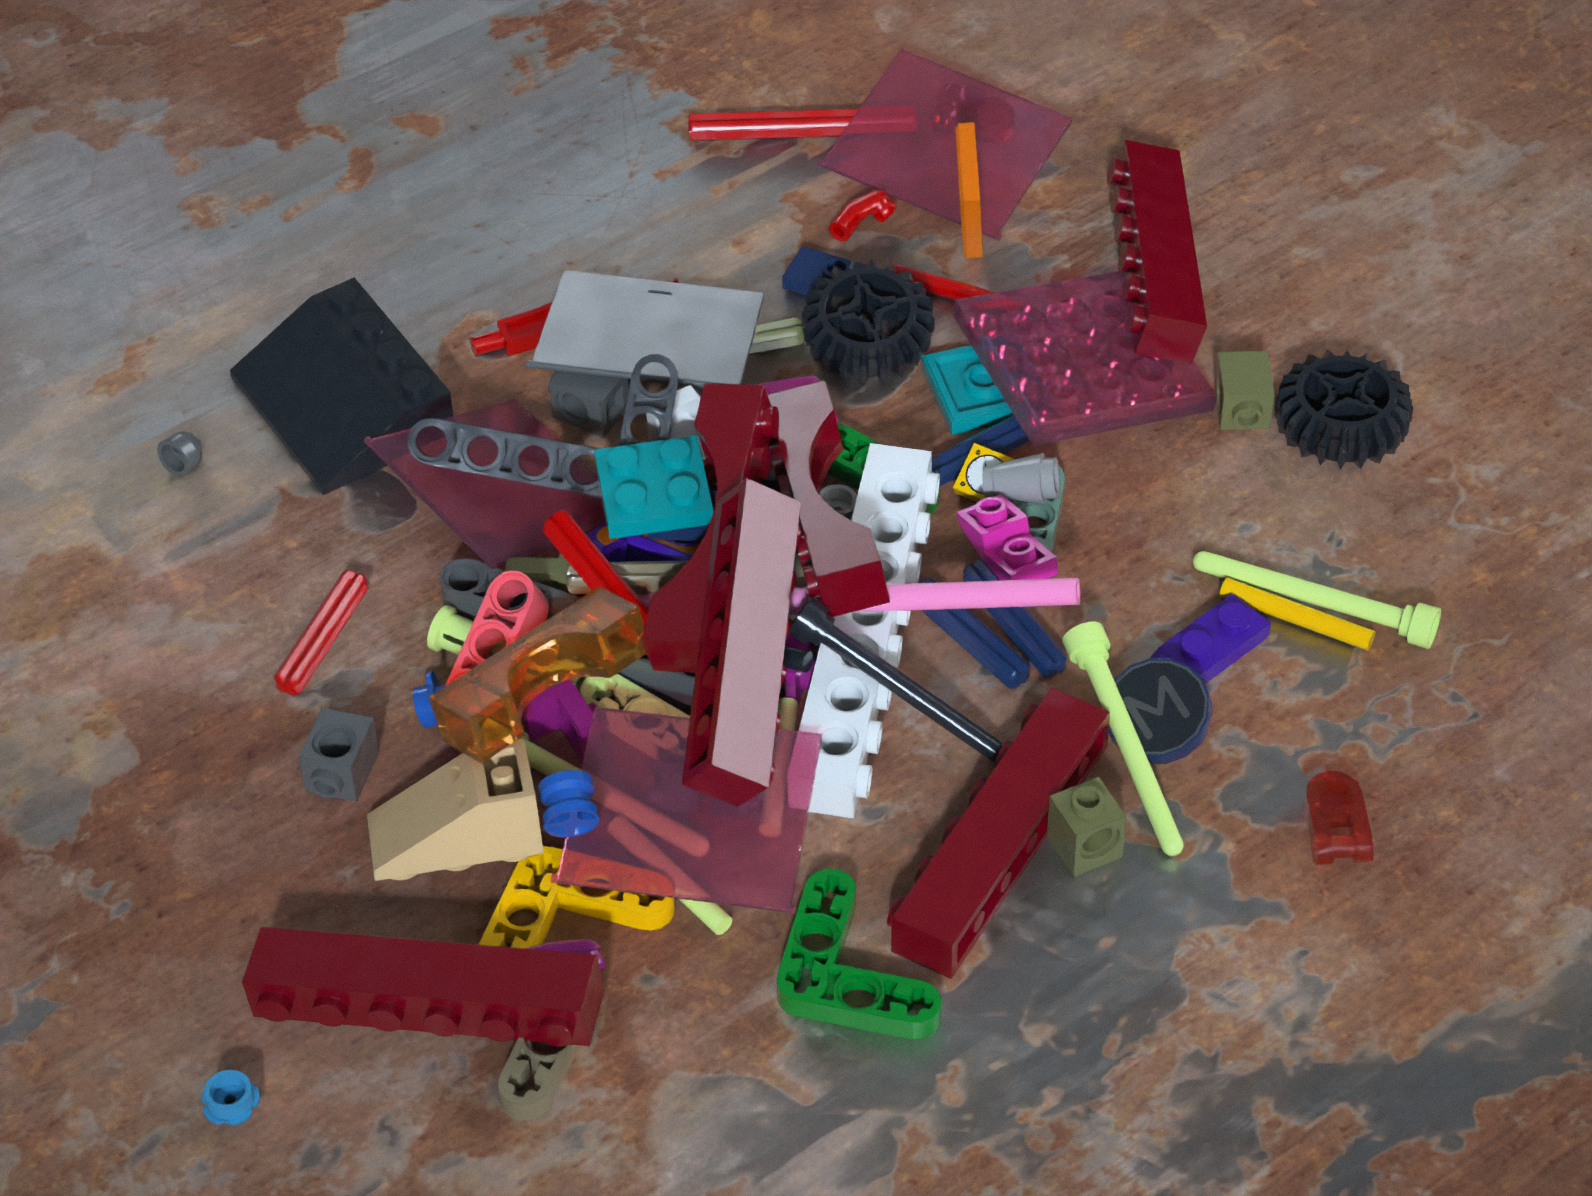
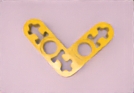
M543 846L544 853L530 855L518 861L478 945L507 947V942L512 944L511 947L529 948L543 944L559 909L640 930L652 931L660 929L669 924L674 917V890L669 880L659 874L554 847ZM545 870L553 871V873H546L539 885L540 893L535 892L534 876H541ZM593 880H603L612 886L607 893L601 896H589L581 891L584 884ZM622 889H628V893H623V901H621ZM650 897L658 898V900H653L649 907L640 905V903H646ZM522 909L534 911L539 916L535 922L527 926H516L508 921L511 914Z

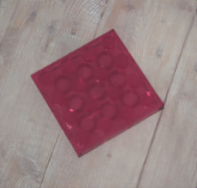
M1117 271L955 300L953 317L1033 446L1214 410L1217 395L1194 361L1192 364L1134 353L1132 333L1126 331V318L1129 310L1128 302L1122 300V288L1125 280L1124 272Z

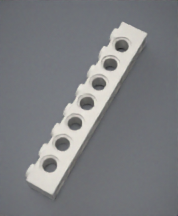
M870 443L851 521L871 528L886 584L918 583L922 554L916 553L918 543L927 544L931 513H926L925 511L927 503L936 504L940 474L932 473V451ZM911 611L847 613L833 617L835 619L833 625L895 668H898L903 638L897 635L899 625H908ZM820 643L787 775L789 809L854 819L858 798H868L873 768L871 765L866 764L869 753L878 754L883 722L877 721L879 709L888 711L892 692L822 643Z

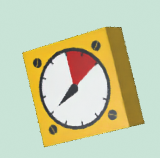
M974 443L953 486L954 492L975 502L987 498L984 495L982 480L984 466H994L995 464L1016 459Z

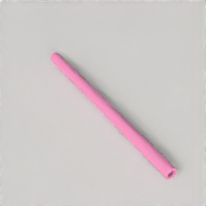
M1079 578L886 584L890 603L855 612L1079 605L1080 582ZM807 587L793 589L790 596L788 615L798 614L810 598ZM635 593L649 609L654 593Z

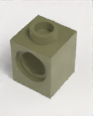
M1268 350L1218 352L1214 391L1220 430L1270 429L1275 392Z
M1100 777L1049 796L1047 838L1073 877L1123 858L1126 815Z

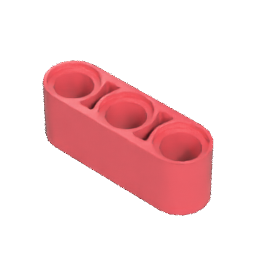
M511 570L503 572L490 584L445 685L444 699L448 708L473 729L485 730L495 716L505 714L548 616V599L537 585L520 571ZM528 593L527 600L522 607L512 611L509 610L511 601L517 595ZM506 641L503 653L495 659L488 660V653L492 646L498 642ZM484 690V697L480 704L474 708L466 709L467 700L471 694Z

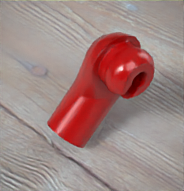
M878 189L872 190L846 203L830 224L829 232L836 240L845 242L849 240L869 214L873 215L877 222H885L896 210V203L886 196L888 192Z

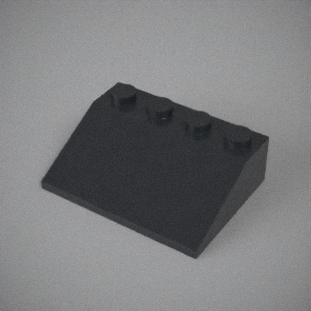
M355 277L309 297L230 369L231 378L322 495L410 456L408 435L411 428L417 422L426 418H442L454 421L451 392ZM428 426L420 432L418 444L420 449L423 450L447 438L440 428Z

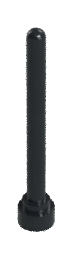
M812 596L807 600L791 623L790 635L803 644L810 641L817 646L821 642L993 763L996 762L998 753L1004 744L1003 742L833 625L835 619L827 614L829 611L827 606Z

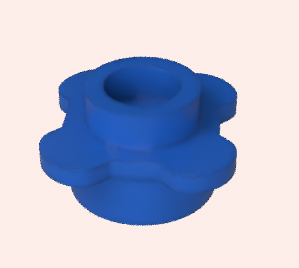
M430 671L426 673L427 684L414 687L413 703L417 717L425 729L439 725L441 732L446 735L451 733L449 717L455 714L445 703L444 689L446 684L440 685L436 674Z

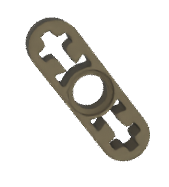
M518 1038L498 1078L499 1098L503 1111L508 1116L522 1121L533 1120L545 1114L564 1080L579 1045H566L554 1053L543 1054L532 1048L534 1041H524V1038ZM531 1068L536 1071L534 1074L536 1091L528 1090L524 1097H518L515 1090H523L531 1077Z

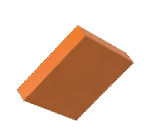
M974 122L957 123L958 127H955L963 255H966V258L983 257L975 124Z

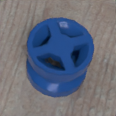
M566 770L551 774L540 781L538 785L540 802L547 807L542 816L545 832L556 837H574L588 833L597 827L600 818L597 805L591 802L595 792L591 775L579 770Z

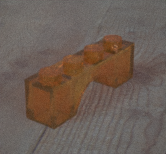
M597 587L431 695L429 700L443 741L482 764L525 735L521 724V716L529 702L538 694L553 685L575 678H611L647 654L641 641L644 623L639 606L601 587Z

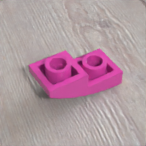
M999 494L994 497L983 498L975 505L956 512L957 520L966 536L984 562L1000 580L1048 579L1059 574L1057 557L1030 534L1028 516L1004 495Z

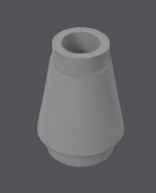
M1039 453L995 464L994 466H984L982 480L985 497H994L1002 494L1008 500L1046 504L1047 499L1059 498L1060 472L1056 457L1045 458L1044 453Z

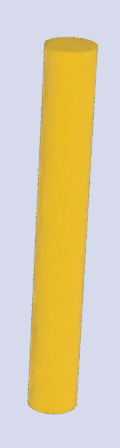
M1226 578L1222 584L1219 594L1221 598L1225 599L1233 594L1254 610L1369 651L1376 633L1374 630L1230 578Z

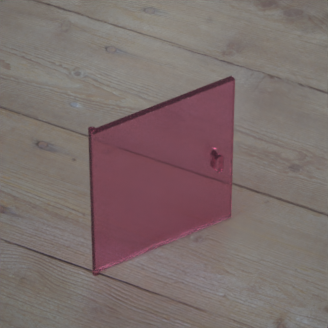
M901 49L824 160L819 159L817 165L873 189L886 191L892 197L961 225L955 127H958L957 123L974 122L982 234L1000 241L1002 234H999L1071 125L1072 118Z
M516 399L445 418L452 421L558 440ZM428 426L420 432L418 444L425 454L437 456L445 450L447 438L440 428ZM411 428L374 439L370 437L364 439V442L491 569H495L497 564L505 562L510 557H521L553 547V543L543 533V523L559 510L567 511L586 535L599 526L606 524L602 497L421 463L411 455L408 448V435ZM478 436L471 441L469 454L475 463L489 465L496 460L498 447L492 438ZM530 445L521 452L520 464L527 473L538 475L548 468L549 456L542 447ZM578 457L572 461L570 471L572 477L577 482L590 484L598 478Z
M595 707L581 771L592 776L595 792L591 802L597 805L600 822L597 827L588 833L580 836L566 837L558 875L552 874L551 883L796 913L797 905H793L792 900L821 749L822 734L778 729L774 738L772 761L775 764V773L769 788L737 807L681 785L690 718Z

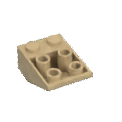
M524 740L468 749L367 814L375 881L384 879L407 880L417 874L445 869L449 871H462L475 864L500 860L517 862L530 855L544 853L536 795Z

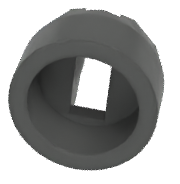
M180 431L171 434L161 441L157 448L158 456L163 466L176 476H184L194 469L202 459L201 442L194 434Z

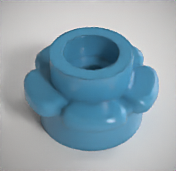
M224 1070L218 1072L205 1084L201 1096V1101L205 1105L203 1114L210 1122L216 1125L223 1123L231 1126L240 1125L251 1118L252 1109L259 1105V1090L240 1071ZM229 1100H236V1101H235L234 1103H232V1104H226V1103H225V1102H227V1101H229Z

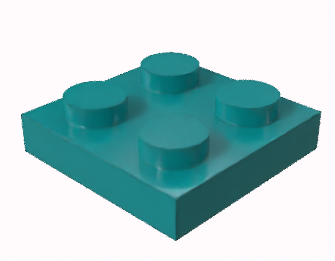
M697 435L594 449L595 465L609 539L710 524L714 511Z

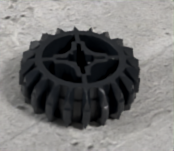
M873 258L867 267L859 268L852 259L849 271L844 272L834 266L830 274L831 279L818 278L816 290L808 291L806 307H804L801 315L802 326H804L803 339L806 342V346L810 347V354L814 361H823V367L827 374L840 369V376L844 382L852 375H859V380L863 385H865L869 376H878L884 384L888 378V372L892 371L903 377L906 371V364L918 367L921 353L928 352V348L931 345L932 332L935 331V318L932 317L933 303L930 297L926 296L923 283H913V277L909 270L896 274V268L892 262L884 269L877 268Z
M1346 349L1343 355L1335 356L1332 352L1326 350L1321 359L1308 354L1303 364L1293 363L1289 374L1283 375V380L1279 384V392L1275 401L1279 433L1285 434L1287 446H1299L1301 457L1316 455L1320 465L1330 460L1337 462L1341 469L1345 462H1353L1361 469L1367 459L1380 464L1385 454H1395L1397 447L1401 442L1405 441V437L1409 433L1413 415L1409 384L1402 382L1400 371H1388L1386 360L1375 363L1371 362L1368 353L1361 357L1351 356L1348 349Z

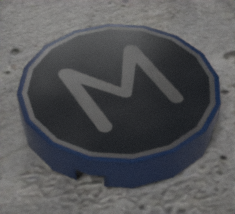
M1149 658L1130 665L1114 679L1148 761H1151L1152 764H1168L1182 759L1202 744L1208 733L1207 727L1213 714V704L1204 680L1189 665L1171 658ZM1109 725V736L1112 742L1119 748Z

